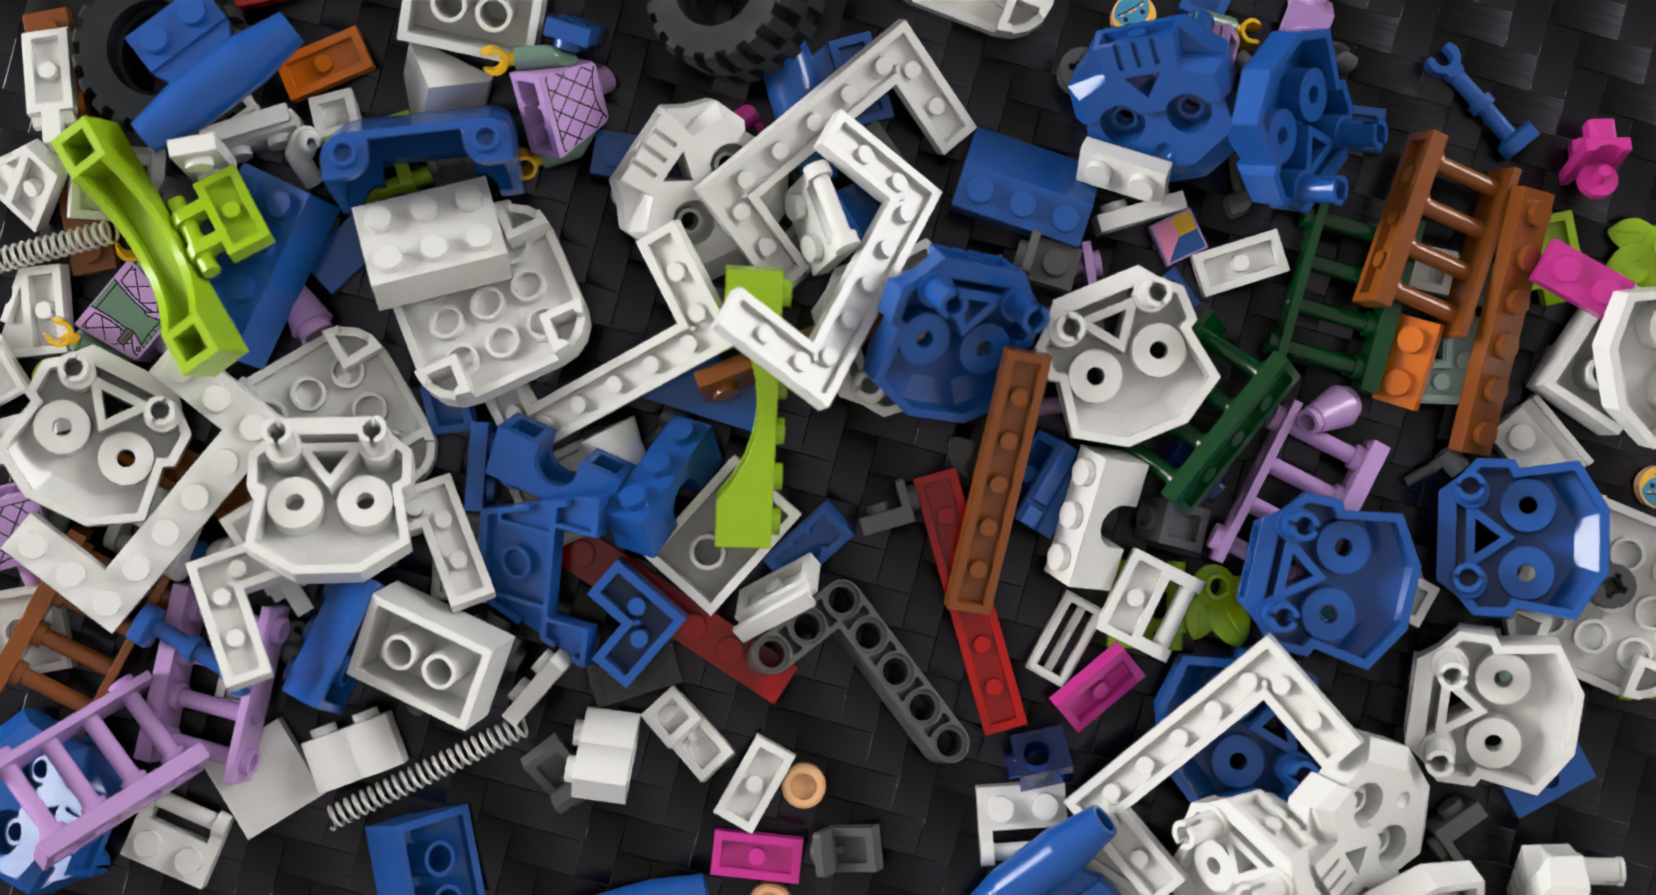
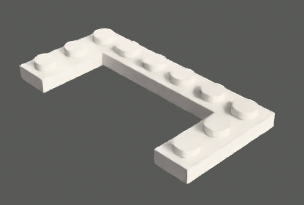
M898 19L693 188L750 266L782 267L784 279H792V283L810 268L759 197L816 151L813 147L831 115L836 111L843 109L855 119L893 88L936 153L941 155L947 154L977 128L906 20Z
M843 109L831 115L813 149L874 197L881 205L809 338L801 334L742 287H738L730 292L710 328L819 411L830 406L879 313L877 309L888 278L897 277L901 272L942 194L940 189Z
M680 219L672 220L636 241L678 324L540 400H537L528 382L486 401L485 404L497 427L518 412L557 429L553 442L554 445L734 347L710 329L723 303Z
M169 349L165 351L150 369L149 373L219 427L221 432L108 566H105L36 511L29 513L1 547L2 550L111 634L124 622L247 475L248 453L264 441L261 429L265 421L275 417L277 425H279V417H282L224 370L217 376H184Z
M447 473L415 484V497L406 504L410 537L421 533L424 534L452 612L454 613L496 598L494 587L451 474ZM371 499L360 503L358 507L369 509L373 506L374 500ZM245 543L185 563L226 689L229 693L275 677L247 594L290 580L249 556L244 548Z
M1271 633L1263 637L1064 801V804L1074 815L1093 805H1098L1108 814L1115 825L1117 834L1103 850L1141 895H1168L1187 880L1188 874L1137 816L1131 806L1261 701L1264 700L1325 771L1329 770L1362 744L1363 738Z

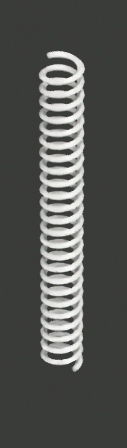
M101 220L100 224L93 222L92 226L85 224L83 229L77 226L75 231L69 228L67 233L61 230L59 235L53 232L51 237L45 234L43 239L36 237L34 241L28 239L26 243L20 241L18 245L16 243H12L10 247L4 245L2 249L0 248L3 265L0 262V274L4 271L9 272L12 269L17 270L20 267L24 268L28 265L32 266L36 263L59 259L61 256L67 257L69 254L75 255L77 252L83 253L85 250L91 251L93 248L99 249L101 246L115 245V242L119 240L120 231L114 225L116 237L115 240H111L110 226L106 221ZM103 224H104L105 227H106L107 235H106V233H105V231H104ZM95 226L99 232V238L96 234ZM87 228H88V230H89V232H90L91 240H90V238H89V236H88ZM79 231H80L81 234H82L83 243H82V241H81V239H80ZM71 233L73 234L75 245L71 239ZM63 235L66 239L67 247L64 244ZM54 237H56V239H57V241H58L59 249L57 248V246H56V244H55ZM46 239H48L50 243L51 252L47 246ZM38 241H39V242L41 243V245H42L43 254L41 253V251H40V249H39ZM30 243L33 245L35 256L31 251ZM22 245L25 247L27 258L23 253ZM14 247L17 249L19 260L14 253ZM6 249L9 251L11 263L7 258Z
M525 718L521 720L524 733L518 725L514 727L516 737L511 732L507 721L503 720L502 724L507 732L508 741L503 736L499 725L495 724L494 728L499 736L501 746L495 740L491 729L487 728L486 732L492 742L493 749L488 745L484 734L479 732L478 736L484 746L485 753L480 749L476 738L471 736L470 740L476 750L477 757L472 753L467 740L463 739L462 743L468 753L469 761L464 757L460 745L455 743L454 747L460 757L461 765L456 761L452 749L447 747L446 751L452 761L453 769L449 766L444 753L439 751L438 755L444 765L445 773L441 770L436 757L431 755L430 759L437 771V777L432 772L430 764L426 759H423V765L429 775V780L424 776L420 764L415 763L414 766L421 778V784L416 780L412 768L407 767L406 770L413 782V788L408 784L405 773L400 770L398 774L405 786V792L401 789L397 777L391 774V781L397 790V796L393 793L389 781L383 778V785L389 794V800L385 797L380 783L375 782V789L381 797V804L377 801L371 786H367V792L373 801L374 807L370 806L365 792L359 790V796L365 805L366 811L362 810L357 796L352 793L351 800L358 811V815L353 812L350 801L344 797L343 804L350 815V819L345 816L341 803L336 801L335 808L342 818V823L337 820L333 807L328 805L327 812L334 822V827H330V830L335 831L337 826L344 827L345 822L352 823L353 818L360 819L361 814L367 816L369 810L375 812L377 806L383 808L385 802L391 804L393 799L399 800L401 795L408 796L409 791L416 792L417 787L424 788L425 783L430 785L433 779L439 781L441 775L447 777L449 771L455 773L457 768L463 769L465 764L471 765L473 760L479 761L481 756L486 758L489 752L494 754L497 748L503 750L505 744L511 746L512 741L519 742L520 736L527 738L528 727Z

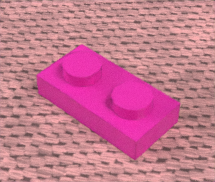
M1558 239L1549 241L1528 279L1601 321L1613 292L1632 289L1636 284L1634 281Z
M1116 641L1049 697V699L1079 733L1146 677V675L1127 651Z
M716 827L710 875L799 884L803 837L753 831L751 834L745 830Z

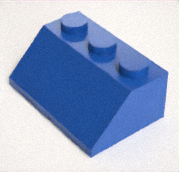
M977 126L948 211L1030 238L1033 229L1042 231L1040 236L1042 238L1079 248L1094 205L1098 187L1076 180L1079 160Z
M371 578L360 583H326L322 595L325 601L318 615H313L304 628L303 639H305V642L298 656H293L285 667L283 673L285 683L281 689L282 691L316 709L342 715L358 682V679L346 674L372 594L386 587L385 585Z
M468 803L405 814L365 826L377 895H485Z

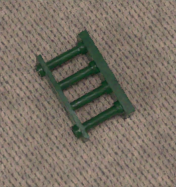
M1315 203L1308 213L1301 212L1299 227L1304 228L1277 326L1275 330L1270 329L1266 336L1263 355H1267L1269 358L1275 350L1285 357L1348 374V379L1352 380L1350 388L1355 392L1364 395L1378 394L1403 303L1393 300L1391 307H1374L1372 311H1367L1363 314L1303 297L1310 271L1358 285L1363 267L1315 254L1322 229L1372 242L1378 225L1328 212L1329 204ZM1420 220L1415 234L1416 241L1420 243L1427 221ZM1409 257L1401 276L1402 283L1408 286L1416 261ZM1298 314L1360 331V336L1364 337L1360 354L1355 353L1352 357L1292 340Z
M1206 308L1200 317L1197 318L1198 320L1191 329L1207 354L1211 351L1251 377V380L1241 393L1235 397H1231L1216 386L1212 388L1204 401L1221 411L1222 416L1209 432L1204 433L1189 422L1169 430L1194 447L1193 453L1181 467L1175 468L1141 443L1130 447L1098 443L1096 447L1125 451L1149 464L1148 471L1166 483L1165 488L1161 491L1162 496L1187 518L1190 517L1301 378L1290 360L1274 350L1266 361L1260 362L1222 338L1227 329L1209 308Z

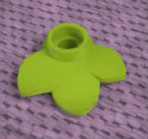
M1628 218L1611 226L1607 233L1619 248L1610 257L1606 266L1639 284L1640 287L1656 286V225L1653 226L1640 218Z
M1204 565L1194 574V577L1206 583L1200 595L1195 593L1184 615L1186 629L1192 640L1200 639L1212 630L1223 642L1241 647L1249 635L1251 624L1248 612L1236 600L1242 576H1232L1231 572L1222 565ZM1214 579L1219 581V589L1216 594H1213L1210 590L1211 582Z

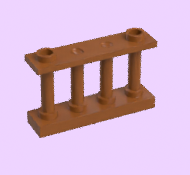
M1435 129L1410 133L1352 302L1366 308L1391 307L1393 300H1396L1438 318L1437 324L1445 326L1441 339H1466L1468 331L1475 322V309L1499 241L1512 185L1518 184L1522 169L1515 166L1489 170L1488 174L1485 175L1445 157L1444 149L1449 137L1448 135ZM1436 173L1481 193L1473 217L1431 199L1430 190ZM1422 215L1467 235L1459 259L1416 241L1415 234ZM1408 257L1453 277L1449 296H1446L1445 301L1402 283L1401 276Z
M80 523L70 528L67 533L69 538L105 566L112 562V559L94 551L95 546L88 543L94 530ZM165 575L160 577L159 581L145 595L149 598L146 605L153 603L165 610L169 603L173 586L170 584V578ZM41 580L0 654V694L9 684L14 687L21 684L68 708L79 711L109 693V687L118 678L136 643L127 638L114 660L50 629L52 624L46 622L45 619L53 606L60 609L63 605L89 619L92 618ZM127 617L116 632L126 636L134 620ZM40 645H43L105 675L106 677L94 699L28 668L30 663L23 659L30 646L39 648ZM84 730L79 734L84 735L87 731Z

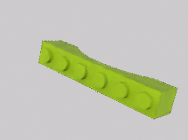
M84 115L54 138L51 144L71 179L110 218L138 258L151 284L158 304L161 319V337L183 375L217 376L249 352L247 346L209 280L203 276L199 267L192 265L186 253L188 245L182 233L175 231L170 221V212L118 122Z
M726 265L724 303L732 290L742 287L781 318L782 307H791L792 279H784L782 267ZM751 360L755 375L757 402L753 430L744 455L732 475L716 492L715 547L771 549V535L780 534L781 509L773 508V490H782L783 463H775V446L784 445L785 417H777L778 399H786L787 386L753 360Z

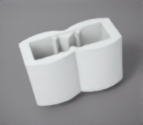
M374 706L351 715L354 723L338 728L336 722L333 721L310 730L312 738L301 743L319 794L394 768L409 760L391 710L380 713L378 707Z
M588 706L584 720L576 719L572 745L578 746L576 755H568L564 774V782L572 783L571 797L625 805L638 745L641 714Z

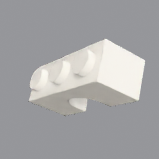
M1088 445L1080 446L1077 460L1072 468V477L1065 501L1060 509L1059 521L1052 545L1047 553L1044 571L1068 587L1112 590L1124 549L1101 535V526L1107 514L1116 507H1137L1149 464L1122 450Z

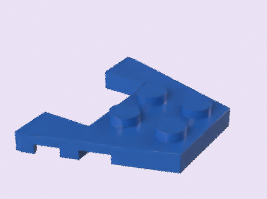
M594 494L500 504L481 509L478 548L496 593V598L485 602L515 623L521 624L524 622L540 633V640L551 648L559 646L572 655L570 661L576 665L585 668L593 664L594 660L592 658L595 655L598 625L557 612L564 531L567 530L596 539L606 535L607 520L603 511L609 504L610 495Z

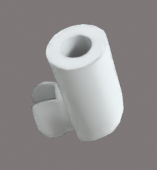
M306 125L298 127L292 132L285 149V158L304 189H310L322 182V174L313 161L317 149L321 147L322 139L314 127Z

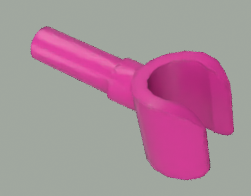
M742 105L733 111L744 120L745 132L754 127L759 134L767 128V124L762 121L753 106Z

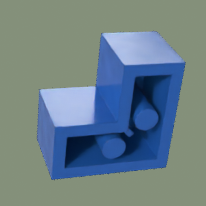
M623 556L613 563L587 593L621 623L620 627L594 655L592 660L622 686L627 688L689 617V614Z

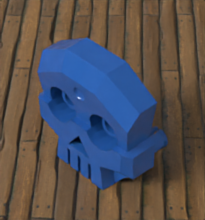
M1203 9L1198 10L1197 18H1195L1196 14L1195 10H1193L1188 15L1184 13L1097 30L1086 54L1074 68L1068 85L1076 118L1084 125H1087L1088 137L1173 162L1169 182L1206 177L1235 152L1228 138L1236 102V95L1232 87L1237 73L1229 41L1212 32L1215 20L1211 13ZM1194 98L1199 102V105L1191 106L1186 103L1185 99ZM1128 110L1133 114V117H1124L1119 111Z
M1330 28L1272 31L1242 69L1228 140L1240 158L1236 166L1252 202L1266 203L1270 205V208L1308 213L1315 203L1342 205L1343 200L1347 199L1348 181L1345 176L1336 175V173L1348 158V147L1382 149L1383 144L1387 142L1388 127L1385 120L1352 119L1354 108L1345 79H1339Z
M930 243L928 256L922 262L897 277L888 278L877 309L883 315V318L868 344L863 372L906 415L965 423L989 412L1004 346L1022 349L1031 347L1036 334L1043 331L1048 325L1049 311L1036 301L1026 273L1002 256L982 254L980 252L966 251L954 247L949 248L948 246ZM926 331L925 336L921 340L916 341L917 336L921 332ZM985 341L983 348L977 351L978 345Z
M1476 458L1459 477L1439 490L1436 580L1455 594L1471 614L1477 618L1512 619L1517 610L1576 622L1609 574L1610 508L1580 460L1519 468L1515 459ZM1530 498L1536 502L1537 509L1532 514L1521 512L1519 503L1523 499ZM1477 523L1496 537L1497 540L1475 554ZM1528 565L1535 570L1536 575L1533 580L1525 582L1517 576L1518 569L1521 566Z
M1301 492L1282 509L1253 521L1236 600L1255 620L1263 637L1271 633L1289 653L1308 657L1316 649L1369 670L1408 630L1421 572V564L1403 514L1345 510L1343 500ZM1345 539L1348 543V551L1340 556L1335 551V544L1338 540ZM1292 560L1303 574L1287 580ZM1330 605L1334 612L1331 620L1323 622L1320 618V611L1324 606Z
M1254 645L1236 647L1231 656L1178 653L1153 701L1155 724L1157 725ZM1301 667V669L1319 688L1318 677L1309 672L1308 670H1306L1305 668ZM1263 700L1175 770L1169 777L1190 804L1212 795L1229 798L1257 789H1261L1265 793L1272 792L1277 797L1288 802L1290 795L1310 772L1319 773L1322 767L1277 715L1278 736L1262 727L1276 715ZM1235 753H1242L1244 757L1242 765L1237 768L1231 767V756Z
M22 709L0 726V749L10 746L13 750L58 722L42 709ZM77 734L62 743V746L99 796L105 795L109 799L123 790L121 788L123 781L89 734ZM45 754L20 768L57 822L63 820L67 825L82 815L80 810L83 807ZM0 780V877L3 881L27 894L54 893L71 883L93 876H101L108 871L105 867H96L101 865L108 866L111 863L110 855L104 848L112 829L43 872L33 858L36 844L40 841L38 836L41 833L5 782Z

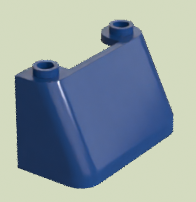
M497 105L349 121L341 126L325 142L321 149L322 181L342 212L347 214L352 213V207L365 205L367 197L375 188L387 187L385 166L470 157L474 161L477 177L488 176L492 178L499 186L502 196L524 194L518 129L513 115L507 109Z

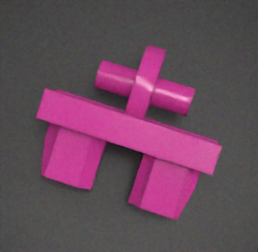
M1589 119L1582 126L1583 137L1572 140L1567 146L1569 160L1559 171L1558 176L1560 185H1569L1576 180L1578 189L1583 195L1590 199L1600 200L1607 198L1615 191L1618 185L1616 169L1632 151L1630 137H1617L1614 119Z

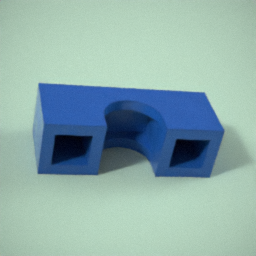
M518 412L498 426L485 473L499 479L500 483L512 489H522L539 497V500L608 494L610 495V503L637 466L618 456L596 448L580 461L577 471H570L559 464L553 453V442L557 429Z
M676 414L672 416L603 511L618 547L655 559L678 526L674 516V502L680 487L701 492L723 461L712 425Z

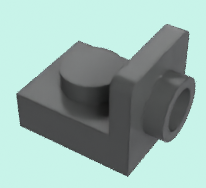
M1033 229L1029 241L1020 239L1013 264L1021 267V270L1026 273L1029 284L1063 294L1070 293L1083 249L1040 237L1042 231Z
M903 478L894 480L900 506L892 507L891 500L865 507L867 515L858 517L864 536L915 522L913 512L921 510L914 484L905 486Z
M1144 495L1141 506L1136 513L1134 537L1201 553L1211 510L1197 507L1190 517L1187 518L1177 511L1165 498Z

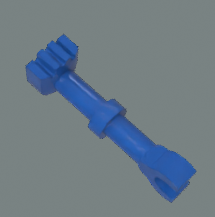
M1448 42L1441 49L1448 58L1449 63L1447 66L1439 65L1432 56L1424 63L1428 74L1435 78H1443L1446 82L1451 83L1470 105L1467 110L1472 116L1479 115L1501 140L1497 151L1506 161L1540 135L1529 120L1517 130L1492 103L1496 99L1488 91L1484 94L1464 71V67L1460 63L1461 54L1455 44Z
M148 603L139 611L125 637L142 648L150 647L158 638L180 651V657L189 663L197 661L217 673L223 679L214 650L206 646L205 639L197 634L189 636L165 622V610L153 603ZM245 687L231 692V694L234 696L249 695L251 690Z

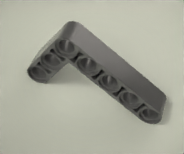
M845 579L836 580L821 587L812 596L816 600V606L760 634L747 646L745 661L748 668L756 675L772 676L785 671L829 635L833 634L921 753L929 761L937 764L956 763L962 760L969 751L970 738L964 727L861 590L851 581ZM832 590L841 591L847 599V606L843 613L834 611L829 604V595ZM798 616L807 618L813 626L812 635L808 640L800 639L794 631V623ZM860 625L867 626L873 633V643L869 649L861 647L856 640V631ZM764 643L773 645L778 652V661L772 668L762 664L759 659V650ZM888 660L897 664L900 670L899 680L894 685L887 682L883 676V667ZM914 696L921 697L926 704V713L921 720L913 717L910 712V703ZM943 731L947 732L953 740L952 750L946 756L939 752L937 748V738Z

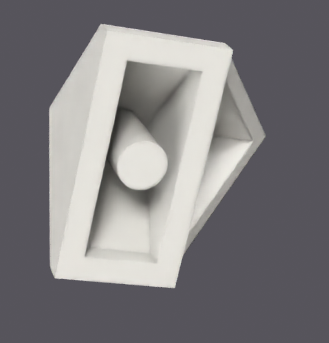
M409 42L403 75L410 114L487 105L493 76L435 47Z

